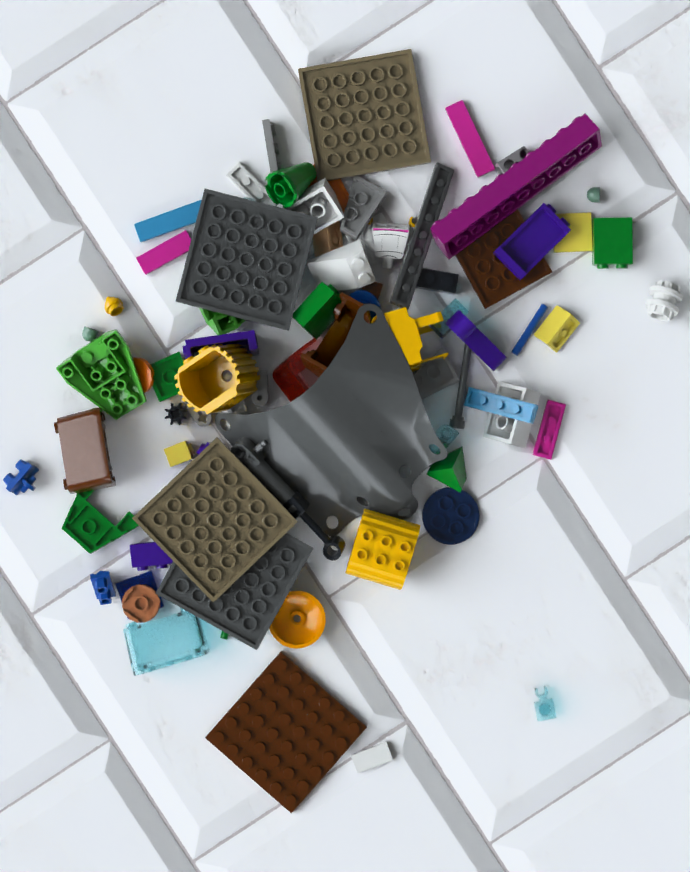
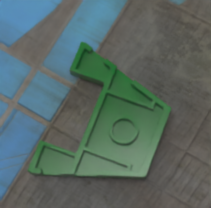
M96 490L76 494L73 505L61 528L89 554L96 552L139 527L132 519L134 515L130 511L116 526L87 501Z

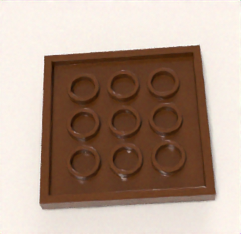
M518 209L455 255L484 309L552 273L545 257H543L519 280L493 254L525 222Z

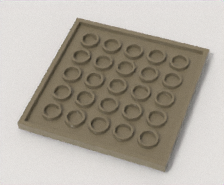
M411 49L298 69L317 181L324 178L327 181L431 163Z
M218 437L132 517L212 602L217 600L298 522Z

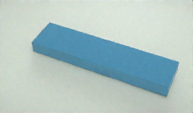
M201 200L135 223L134 226L140 242L196 223Z
M471 387L468 389L464 406L530 424H534L539 406Z

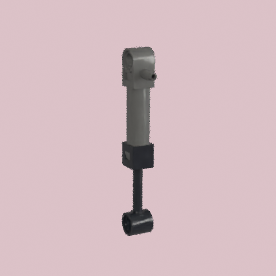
M239 438L232 446L231 452L295 519L300 517L324 542L323 555L325 558L331 561L339 559L345 549V541L340 536L329 537L305 512L310 503L298 490L294 492L264 460L266 456L261 451L268 445V442L263 440L255 445L249 438ZM239 447H243L246 452H242ZM331 546H335L338 550H333Z

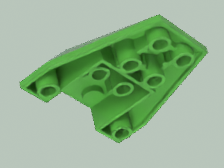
M117 329L105 332L75 351L56 367L68 385L115 420L147 401L129 346Z

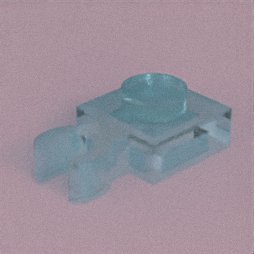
M544 686L545 692L543 694H538V689L535 688V694L539 701L533 703L538 722L557 718L553 699H547L548 689L546 686Z

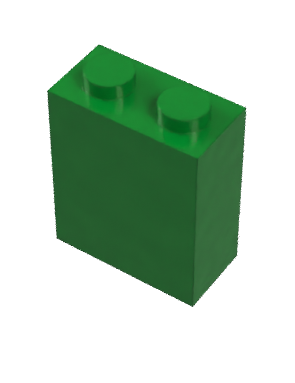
M632 217L592 219V266H597V269H609V265H616V269H627L628 265L633 264Z
M321 282L295 310L292 318L317 340L335 320L333 311L336 305L342 302L339 291L331 284L327 286Z

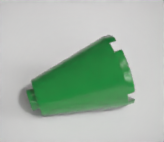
M303 162L269 173L265 179L267 180L265 189L268 196L276 205L280 203L283 205V208L291 207L316 178V169L311 163Z

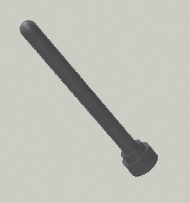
M466 344L464 346L455 415L452 416L449 427L464 429L465 426L462 413L472 351Z

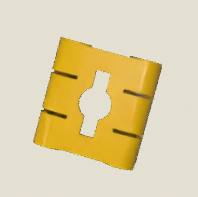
M406 307L383 313L412 372L419 370L422 363L448 357L449 354L444 353L422 360L420 350L423 346L420 335L441 329L439 322L444 321L441 311L416 319L409 317ZM377 316L372 319V323L377 320Z

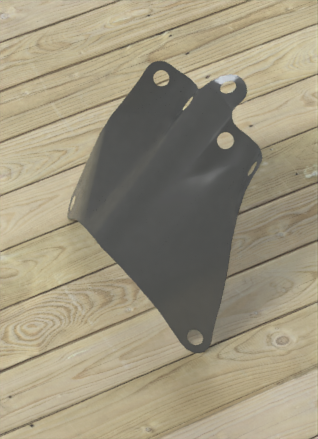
M370 303L364 304L359 308L344 344L327 369L300 397L284 406L265 412L247 415L221 412L215 417L217 429L232 446L241 437L249 438L255 445L263 440L268 442V445L261 451L266 456L264 460L294 492L298 490L310 503L305 512L328 536L338 535L351 521L363 515L364 509L402 520L410 518L418 508V501L412 494L414 481L431 464L445 459L448 455L446 448L437 437L427 416L414 375L400 345L390 329L382 310L375 304ZM369 310L377 315V320L371 324L364 320V314ZM221 419L228 421L230 430L226 431L221 427ZM429 445H436L440 449V454H434L429 449ZM239 447L242 452H246L243 447ZM402 465H407L410 468V475L407 478H402L399 474V469ZM357 497L364 498L368 502V506L361 505L357 501ZM401 509H410V513L408 515H398V512ZM329 516H335L338 519V526L334 529L327 526L326 521Z

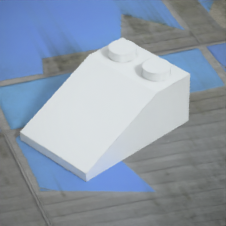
M360 239L307 260V265L317 286L323 282L327 286L331 284L340 291L358 289L376 282L373 269Z

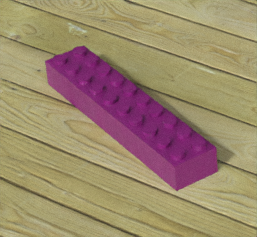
M586 113L581 117H576L569 126L561 128L554 137L545 140L535 151H530L523 160L514 163L504 174H499L492 183L484 185L473 197H468L458 208H453L442 220L439 219L434 222L430 229L435 244L450 260L601 148L600 129Z

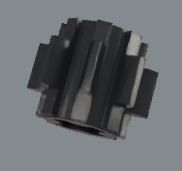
M171 403V409H165L168 412V416L165 419H171L170 425H173L175 421L182 425L181 420L187 419L184 416V412L187 409H181L182 403H179L177 407ZM179 409L178 413L181 416L173 419L174 415L171 412Z

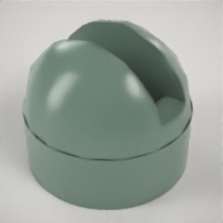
M593 187L587 191L589 201L600 203V187Z
M84 326L82 337L84 340L91 342L96 339L99 331Z

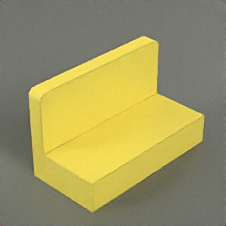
M557 305L536 330L534 336L557 353L580 322L571 313Z

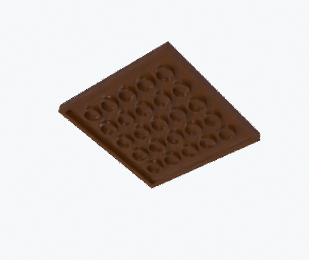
M280 651L205 738L285 809L292 813L363 733L367 726Z

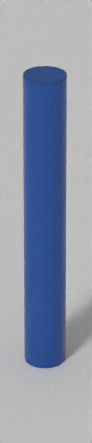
M541 304L511 351L513 354L519 355L547 311L548 307Z

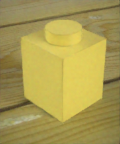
M187 441L164 449L170 467L193 459L192 455L195 454L192 444H188Z

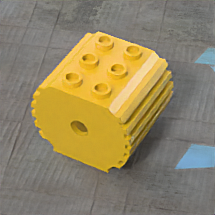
M219 344L218 346L212 345L210 347L207 345L201 348L197 356H191L183 361L184 365L179 367L178 374L175 375V380H178V383L175 384L176 388L180 389L178 392L179 396L182 395L184 397L182 398L183 402H188L187 406L189 408L194 407L196 412L205 411L208 415L229 410L258 390L256 384L260 380V375H257L259 368L255 367L257 362L252 360L253 355L251 353L247 354L248 350L240 348L242 346L240 344ZM226 370L232 374L230 381L223 379V372Z
M364 509L345 573L401 590L416 546L420 525Z

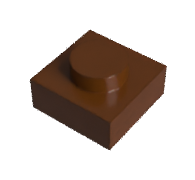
M373 282L362 287L361 290L368 291L379 299L383 284Z

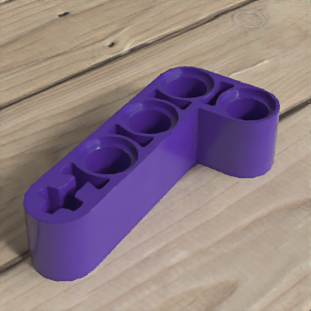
M459 309L445 322L493 371L507 358Z

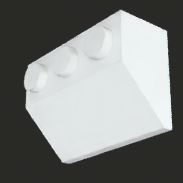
M326 178L308 187L294 205L283 208L318 217L314 234L344 218L337 196ZM278 204L276 207L283 208V205Z
M499 381L495 394L538 405L541 394L528 388ZM489 413L483 437L525 448L532 424Z

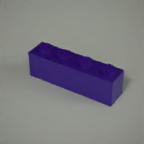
M155 542L130 545L132 568H137V571L149 570L148 566L155 565L156 569L168 568V564L173 562Z

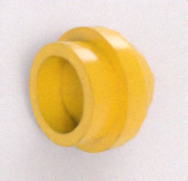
M107 297L105 302L106 313L111 316L119 315L124 309L123 302L119 298Z

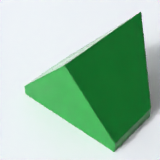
M463 447L448 453L445 459L431 464L426 475L461 492L467 479Z

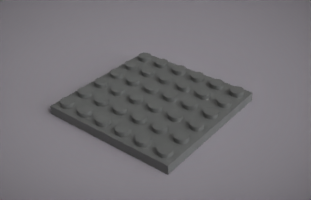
M204 188L176 302L289 331L318 217Z
M286 533L214 602L173 561L156 594L257 650L310 556L313 547Z

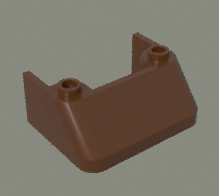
M343 292L340 294L341 304L338 303L333 311L335 321L318 348L307 351L306 354L302 353L300 356L303 365L317 377H320L344 344L357 311L364 305ZM366 311L364 320L371 324L370 311Z

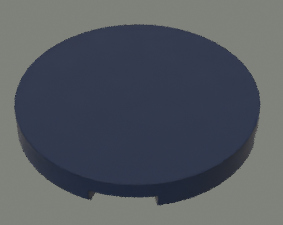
M451 487L439 489L430 495L422 511V521L427 533L436 541L447 545L459 544L469 539L476 531L480 519L479 508L474 498L464 490L458 492Z

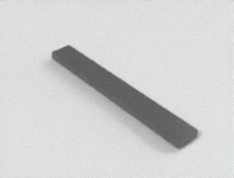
M438 162L435 164L389 302L400 308L406 307L407 310L410 307L433 237L430 228L439 219L454 173V169Z

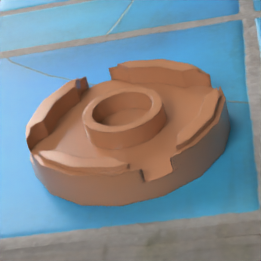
M138 584L132 586L125 592L122 598L124 614L136 623L152 620L160 609L159 595L156 594L154 588L148 585Z

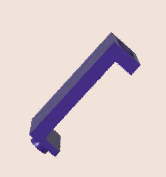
M543 203L493 252L519 280L571 231L569 228L570 224L563 217L560 219L555 214L557 211L550 204L546 205Z
M255 330L185 340L186 345L183 346V354L186 359L191 356L194 357V353H197L207 345L210 347L212 345L218 346L219 344L249 345L250 353L253 356L259 355Z

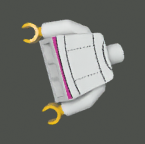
M413 216L409 219L408 224L373 222L372 217L363 230L364 241L369 250L375 253V257L383 258L382 267L393 268L394 259H402L403 254H406L415 224L412 223Z

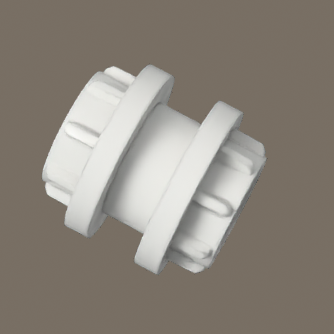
M658 281L655 283V286H651L649 294L653 299H648L645 303L648 315L653 319L665 322L672 320L673 316H677L679 308L675 306V303H680L683 295L680 293V287L668 281Z

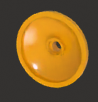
M297 590L290 591L269 628L270 632L279 643L286 647L298 649L310 646L319 639L324 631L326 623L324 608L320 601L312 594ZM299 615L301 620L296 622L293 617Z

